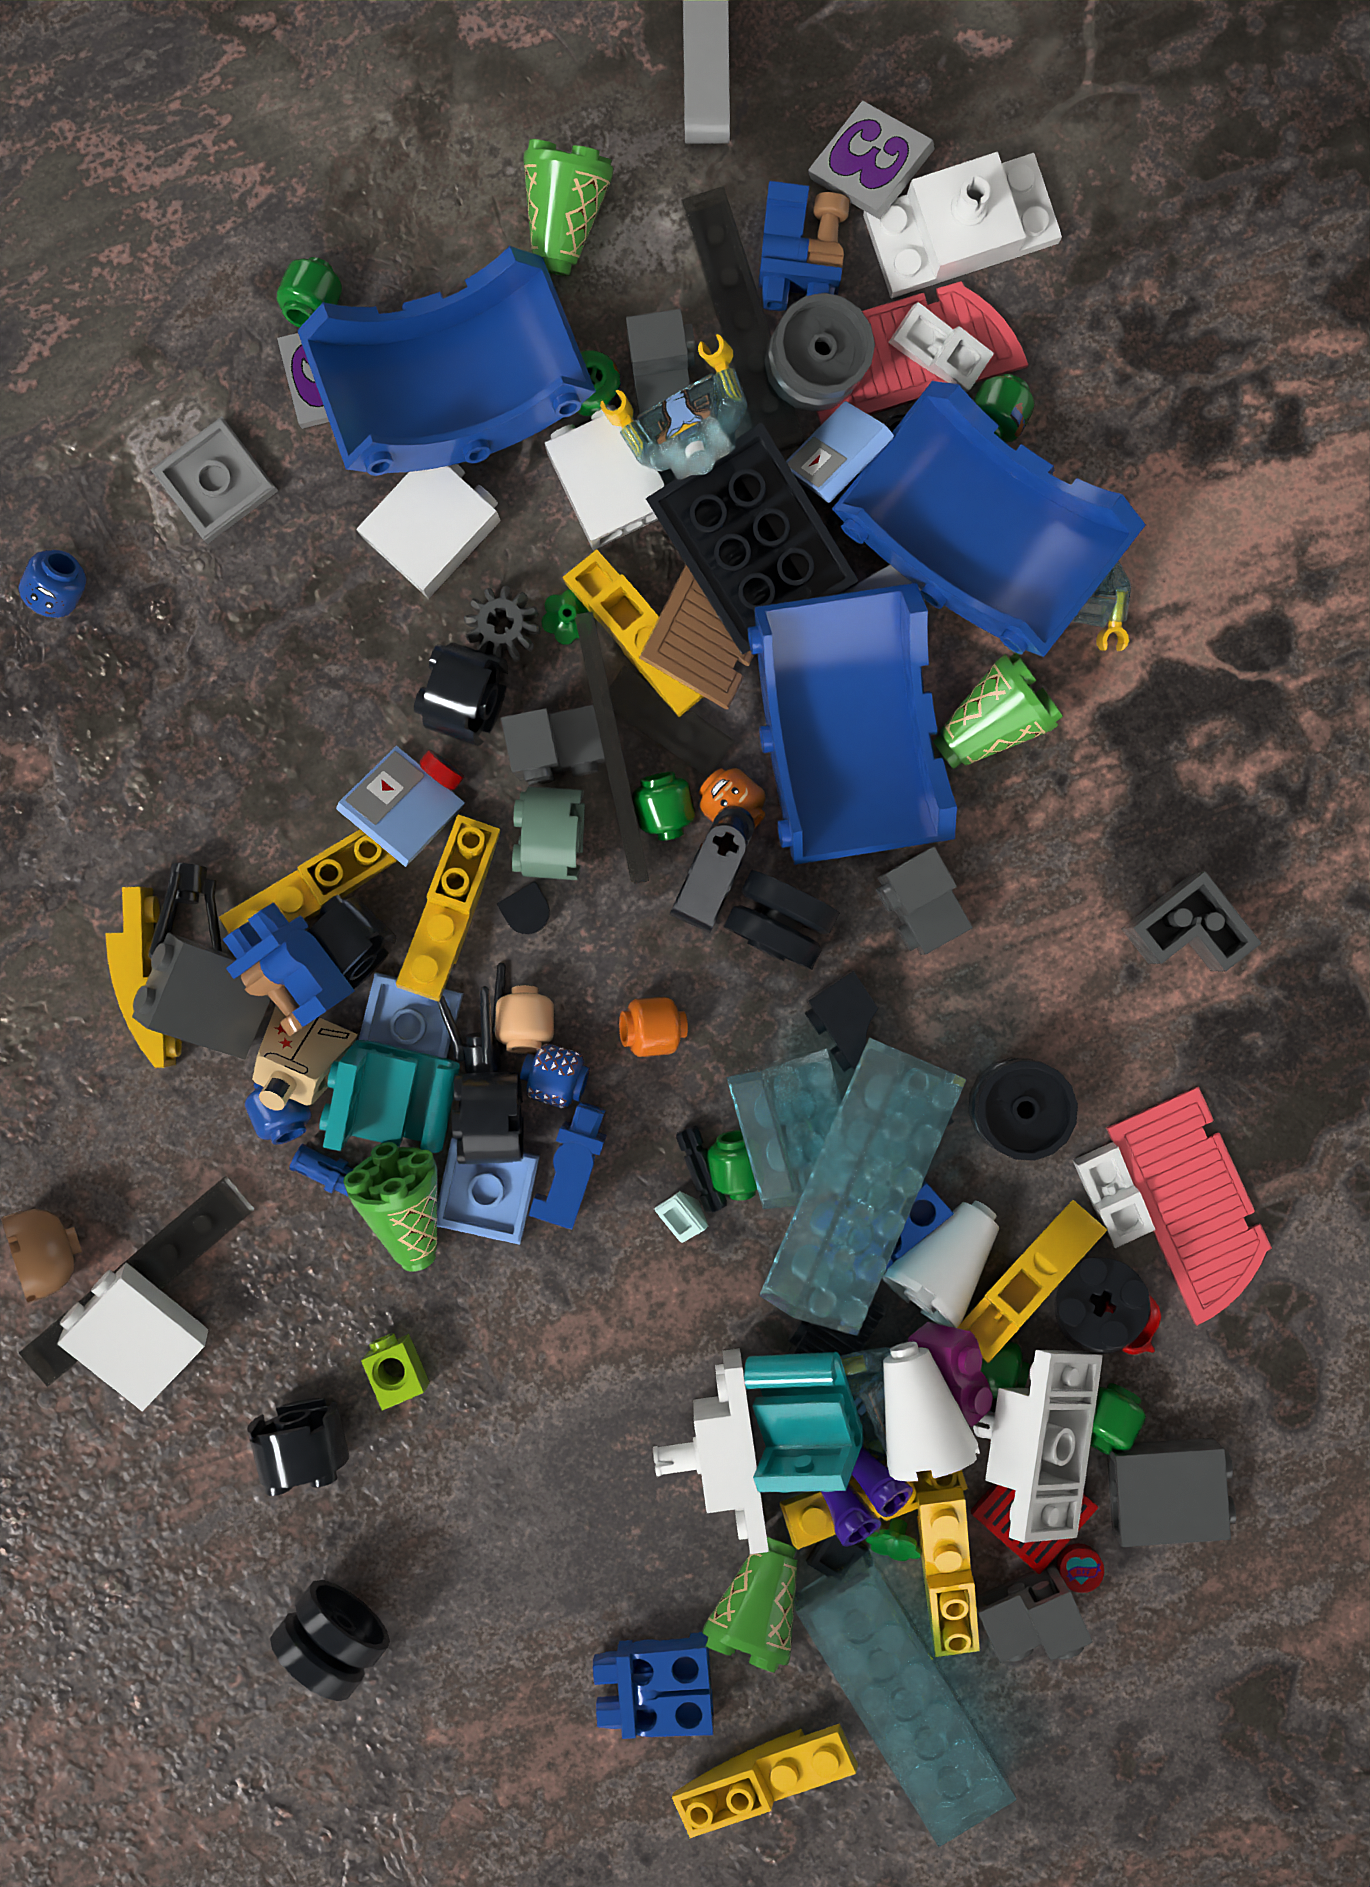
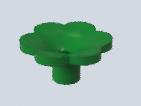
M570 589L566 590L562 595L554 594L546 599L544 606L547 613L542 617L541 624L545 632L555 635L558 643L570 645L576 638L584 640L592 634L593 627L591 621L594 619V616ZM570 611L572 614L569 617H565L564 613Z
M898 1518L890 1520L888 1529H881L879 1532H874L866 1538V1542L871 1544L873 1552L879 1555H888L897 1561H907L909 1558L919 1559L922 1553L921 1548L917 1546V1541L910 1536H906L908 1524Z

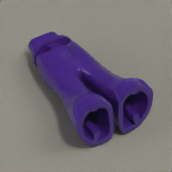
M863 1446L861 1447L852 1475L862 1487L876 1511L883 1517L893 1516L910 1499L913 1492L912 1487L906 1481L892 1478L888 1467L873 1457ZM848 1483L846 1491H821L830 1510L835 1534L843 1546H852L861 1542L881 1526L882 1522L850 1483Z

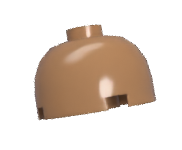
M29 1209L2 1216L1 1221L27 1304L60 1291L73 1275V1255L82 1252L75 1228L65 1229L59 1217L47 1210Z

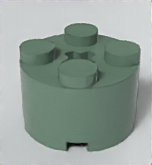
M528 786L526 792L521 791L520 799H516L514 805V827L522 828L518 844L513 846L512 871L522 872L523 877L564 880L579 879L581 865H576L577 853H583L585 803L580 802L584 796V790Z

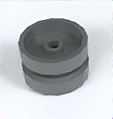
M828 293L803 297L788 308L768 342L765 356L768 381L778 396L795 408L811 412L834 408L850 396L872 364L875 342L871 324L861 309L844 297Z

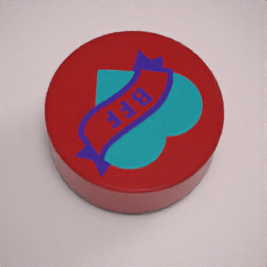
M430 749L419 761L420 767L429 776L449 790H455L465 778L455 766Z
M1080 1543L1072 1544L1066 1547L1058 1557L1057 1570L1070 1590L1077 1593H1088L1096 1589L1102 1582L1104 1564L1092 1547Z

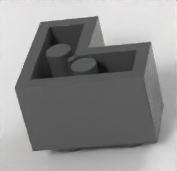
M681 309L626 317L628 347L639 419L644 416L643 423L640 420L642 434L649 433L650 430L651 432L662 431L657 422L660 419L665 421L662 408L655 411L654 407L685 388L690 391V402L692 403L695 400L696 406L701 404V398H699L701 397L699 387L693 388V384L696 383H690L688 367L695 366L692 323L683 324Z
M594 705L549 714L545 708L501 718L512 773L520 781L525 780V782H528L529 786L555 781V773L571 770L573 777L596 773L599 771L598 764L607 763Z
M935 847L919 853L877 877L881 886L875 889L885 909L888 912L896 911L903 925L897 929L910 951L917 948L920 955H926L973 928L952 891L957 885Z
M1206 872L1190 874L1121 928L1148 964H1162L1189 943L1209 970L1226 972L1262 944Z
M1053 1562L1049 1563L1040 1575L1036 1571H1031L976 1596L977 1612L1000 1663L1006 1660H1022L1028 1657L1033 1652V1649L1040 1645L1043 1646L1050 1661L1057 1658L1066 1660L1079 1655L1083 1651L1084 1646L1093 1643L1071 1591Z

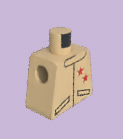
M275 1006L258 1051L252 1078L256 1084L263 1086L259 1094L262 1104L269 1109L277 1111L282 1110L289 1099L304 1105L314 1104L328 1088L327 1082L334 1060L340 1061L354 1041H356L358 1034L317 1017L289 1037L280 1024L281 1020L286 1016Z

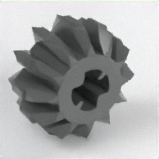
M503 586L501 596L497 599L493 590L487 588L484 592L489 602L484 605L475 598L470 602L473 609L479 615L469 614L464 616L465 624L475 627V629L466 634V638L469 643L480 642L477 647L478 651L489 653L493 649L494 656L504 659V651L508 650L513 661H519L520 654L516 649L517 646L521 645L528 651H532L534 648L533 642L525 635H537L541 632L538 624L529 622L539 615L538 610L535 606L524 608L528 601V596L524 592L519 593L511 601L512 591L509 586ZM500 616H507L510 624L513 625L510 630L505 627L507 632L505 634H498L492 625L494 620L498 623L500 622L498 618Z

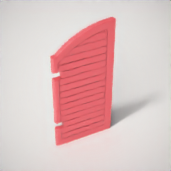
M962 281L936 288L938 302L927 305L925 294L919 293L862 311L872 328L875 342L872 364L861 381L844 401L871 415L917 401L932 381L948 383L888 343L911 307L917 302L926 307L952 329L960 326L994 353L975 383L1027 368L1029 364L1023 348L1005 319L988 302L966 288ZM841 402L832 409L816 411L820 425H822L843 402Z
M1199 1087L1188 1090L1106 1127L1112 1142L1119 1147L1134 1186L1142 1195L1156 1229L1153 1231L1193 1322L1197 1326L1227 1308L1243 1292L1258 1271L1266 1252L1272 1249L1261 1223L1248 1228L1243 1218L1253 1214L1255 1209L1221 1134L1214 1133L1209 1137L1206 1136L1202 1126L1213 1122L1214 1119Z

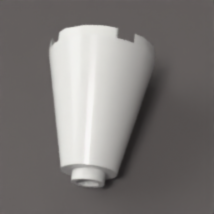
M976 1200L972 1205L962 1202L952 1211L954 1214L897 1259L882 1277L883 1281L907 1303L911 1300L922 1308L920 1313L937 1324L957 1328L963 1321L999 1231V1226L994 1222L997 1215L989 1207Z
M905 1342L893 1346L890 1349L891 1355L883 1360L887 1467L890 1476L900 1481H918L916 1472L931 1470L933 1478L957 1472L973 1464L977 1460L976 1453L980 1454L978 1442L929 1349L918 1348L917 1342Z

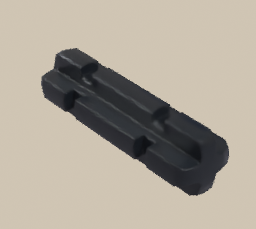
M691 1126L679 1131L676 1134V1139L681 1151L686 1153L684 1160L695 1188L702 1194L699 1198L706 1213H713L727 1206V1200L723 1193L718 1192L713 1187L707 1157L708 1151L706 1148L703 1149L701 1145L704 1141L699 1128Z

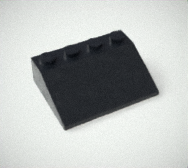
M762 422L706 458V461L731 448L732 451L683 479L677 477L645 498L742 655L750 651L748 627L755 626L754 607L838 595L859 581Z

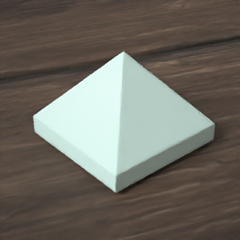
M681 1191L654 1208L655 1212L681 1243L708 1227L699 1200Z

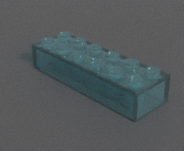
M869 1038L760 1292V1297L793 1318L858 1335L967 1079Z
M869 1548L867 1553L851 1564L847 1562L836 1569L835 1574L828 1577L824 1575L795 1593L794 1605L796 1614L938 1847H941L1017 1800L1008 1776Z

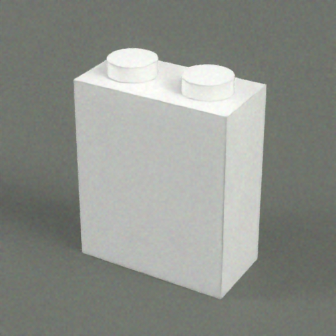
M614 405L607 407L610 411L617 410ZM602 409L591 416L592 421L577 428L574 424L564 426L551 434L552 440L545 442L547 454L592 550L657 521L658 518L645 498L665 486L649 451L644 455H640L627 433L623 431L621 426L612 425Z
M458 464L409 472L356 529L367 543L428 599L501 521L497 511L494 509L498 505L495 498L480 485L473 490L462 479L465 472Z
M125 1263L116 1273L108 1270L97 1281L91 1290L95 1295L85 1306L78 1302L67 1312L60 1322V1325L64 1328L57 1344L143 1411L205 1347L208 1329L128 1263Z

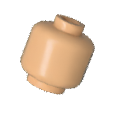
M527 985L512 987L511 994L505 995L497 1001L495 1036L500 1043L506 1045L508 1052L518 1054L537 1053L542 1045L552 1040L554 1035V1004L548 997L538 994L537 987Z

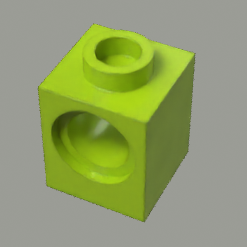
M390 1333L369 1344L371 1350L366 1353L361 1362L382 1411L425 1392L430 1382L409 1334L397 1339L394 1333ZM387 1358L398 1359L405 1368V1375L392 1377L387 1374L383 1366L384 1360Z

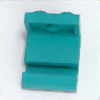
M354 1041L340 1061L334 1060L329 1072L327 1087L333 1088L334 1091L331 1104H325L320 1118L319 1129L326 1131L323 1147L341 1151L351 1136L381 1143L393 1142L397 1147H400L404 1137L421 1141V1150H429L432 1153L440 1152L443 1149L454 1097V1075L459 1073L460 1064L450 1059L374 1041Z
M839 1353L749 1356L744 1368L746 1389L760 1388L763 1397H756L752 1407L766 1446L753 1476L757 1491L781 1493L795 1491H846L863 1444V1429Z

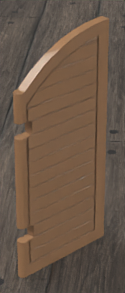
M685 564L639 659L722 708L729 709L744 678L742 674L733 670L737 661L745 666H749L754 655L751 654V650L743 655L741 654Z

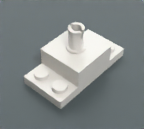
M998 152L913 179L911 180L907 195L897 197L880 220L866 211L863 214L891 299L1059 244L1062 238L1034 153L1001 163Z
M740 1348L723 1350L724 1364L715 1365L719 1396L693 1400L696 1437H693V1442L662 1447L653 1446L656 1476L697 1470V1473L702 1476L707 1513L735 1509L739 1540L748 1539L750 1554L769 1552L761 1494L757 1491L753 1479L757 1466Z
M1036 1350L1034 1362L1030 1369V1388H999L995 1412L990 1410L979 1421L988 1424L986 1428L978 1425L973 1426L976 1436L991 1439L985 1481L1016 1490L1015 1498L1010 1508L1011 1525L1009 1538L1023 1543L1077 1538L1103 1355L1088 1351Z

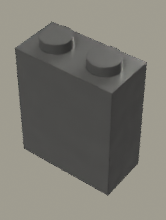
M167 932L164 942L156 947L152 955V970L145 986L140 987L135 995L132 1017L149 1030L245 1060L271 999L268 995L255 996L244 990L246 986L241 979V975L233 979L226 968L237 960L235 956Z
M1198 1438L1134 1443L1131 1449L1126 1451L1113 1448L1110 1455H1107L1112 1534L1122 1547L1231 1540L1230 1524H1235L1236 1509L1233 1498L1228 1496L1227 1479H1232L1233 1465L1229 1452L1225 1451L1215 1439Z

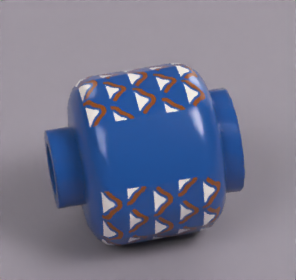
M544 1044L538 1049L536 1055L527 1054L522 1066L520 1079L527 1081V1094L531 1099L559 1108H565L573 1100L578 1102L581 1100L587 1084L590 1067L584 1066V1058L579 1052L553 1044Z

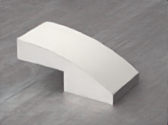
M919 302L911 307L888 342L911 360L946 382L959 384L965 392L970 391L994 354L963 328L958 326L952 329Z
M1114 1142L1073 1160L1101 1224L1108 1229L1106 1234L1114 1248L1156 1230L1142 1195L1134 1186L1119 1147Z

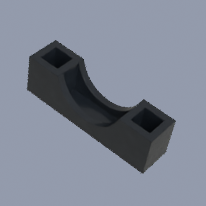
M848 971L806 999L811 1008L805 1012L806 1017L819 1035L825 1031L828 1033L836 1045L829 1050L843 1072L850 1068L860 1081V1084L854 1087V1089L869 1110L874 1106L878 1108L885 1119L879 1126L893 1147L901 1143L910 1152L954 1122L928 1083L922 1081L902 1084L884 1078L871 1063L866 1047V1036L869 1024L879 1008L854 971Z

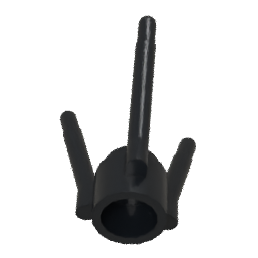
M189 863L171 864L168 889L148 954L150 959H152L156 947L164 942L167 932L170 933L172 930L178 902L199 904L200 896L205 897L212 948L222 951L215 901L217 881L206 879L208 868Z
M502 962L497 965L492 1032L490 992L487 986H483L480 989L481 1032L466 1035L467 1043L462 1042L445 997L442 995L440 1002L437 1001L453 1044L455 1061H464L466 1073H485L501 1069L500 1054L503 1053L502 1043L495 1036L497 1001L505 994L506 965Z

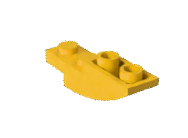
M597 549L562 577L567 587L617 642L623 654L678 717L704 697L639 659L659 616L623 574L619 575Z
M459 814L457 815L427 893V903L396 981L397 988L440 1002L452 967L457 963L478 904L499 838V828Z
M359 829L299 865L293 873L219 916V920L228 934H230L243 924L249 922L248 919L258 911L275 902L288 922H291L300 915L307 922L318 915L324 904L336 895H340L342 898L346 897L391 866L397 859Z
M122 887L123 933H105L107 959L112 984L125 1021L140 1049L155 1068L176 1065V1057L181 1055L182 1040L149 1030L132 1017L135 995L140 987L145 986L152 970L151 959L148 954L154 935V923L158 922L160 915L159 900L157 896H153V888Z
M1072 1200L987 1292L984 1298L957 1328L971 1331L978 1341L982 1358L989 1363L1108 1229L1076 1201Z
M887 1459L879 1461L887 1467ZM931 1470L916 1472L918 1481H906L913 1490L907 1503L893 1516L883 1517L876 1511L852 1474L849 1483L876 1516L883 1518L885 1521L918 1509L917 1493L962 1487L963 1491L968 1489L962 1470L937 1478H933ZM807 1491L780 1502L792 1544L796 1549H801L836 1535L829 1507L821 1491Z
M962 1487L917 1493L918 1534L922 1550L923 1577L935 1657L980 1651L975 1584L970 1565L966 1502Z
M840 1723L804 1735L802 1729L768 1741L712 1768L673 1792L672 1799L689 1837L692 1838L770 1812L774 1801L854 1775L857 1772L858 1763Z

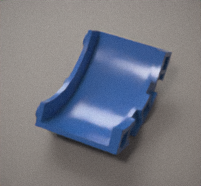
M509 246L486 267L465 279L467 288L446 298L443 297L441 292H437L420 299L404 302L402 305L403 311L379 314L376 306L350 307L322 302L297 332L346 470L367 472L370 475L378 476L385 473L429 470L462 462L478 463L488 458L491 453L516 444L542 431L561 418L571 416L579 411L581 404L593 395L596 390L543 257Z
M932 381L893 430V439L861 471L832 510L844 522L841 528L851 539L861 544L865 542L912 583H917L918 587L922 589L920 592L923 599L930 605L938 609L946 606L979 628L1000 638L1006 647L1017 654L1022 655L1026 650L1044 657L1146 524L1123 494L1096 487L1078 478L1070 485L1053 476L1055 471L1054 465L1039 457L1024 445L1020 444L1016 450L1011 448L994 434L999 425L969 397L959 384Z
M917 583L754 607L755 626L748 627V639L751 654H758L766 721L765 726L759 727L760 742L763 753L770 752L783 817V820L778 821L780 844L782 848L790 847L794 865L954 840L957 805L950 787L943 758L935 759L931 735L937 733L933 698L932 692H924L922 666L929 665L928 610Z

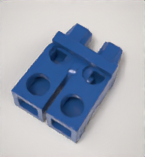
M698 1632L690 1633V1638L660 1641L654 1639L636 1642L632 1640L619 1641L617 1651L595 1654L593 1659L594 1684H618L619 1696L597 1697V1727L621 1729L622 1739L636 1738V1735L642 1737L713 1735L714 1708L710 1677L709 1648L706 1647L708 1636Z

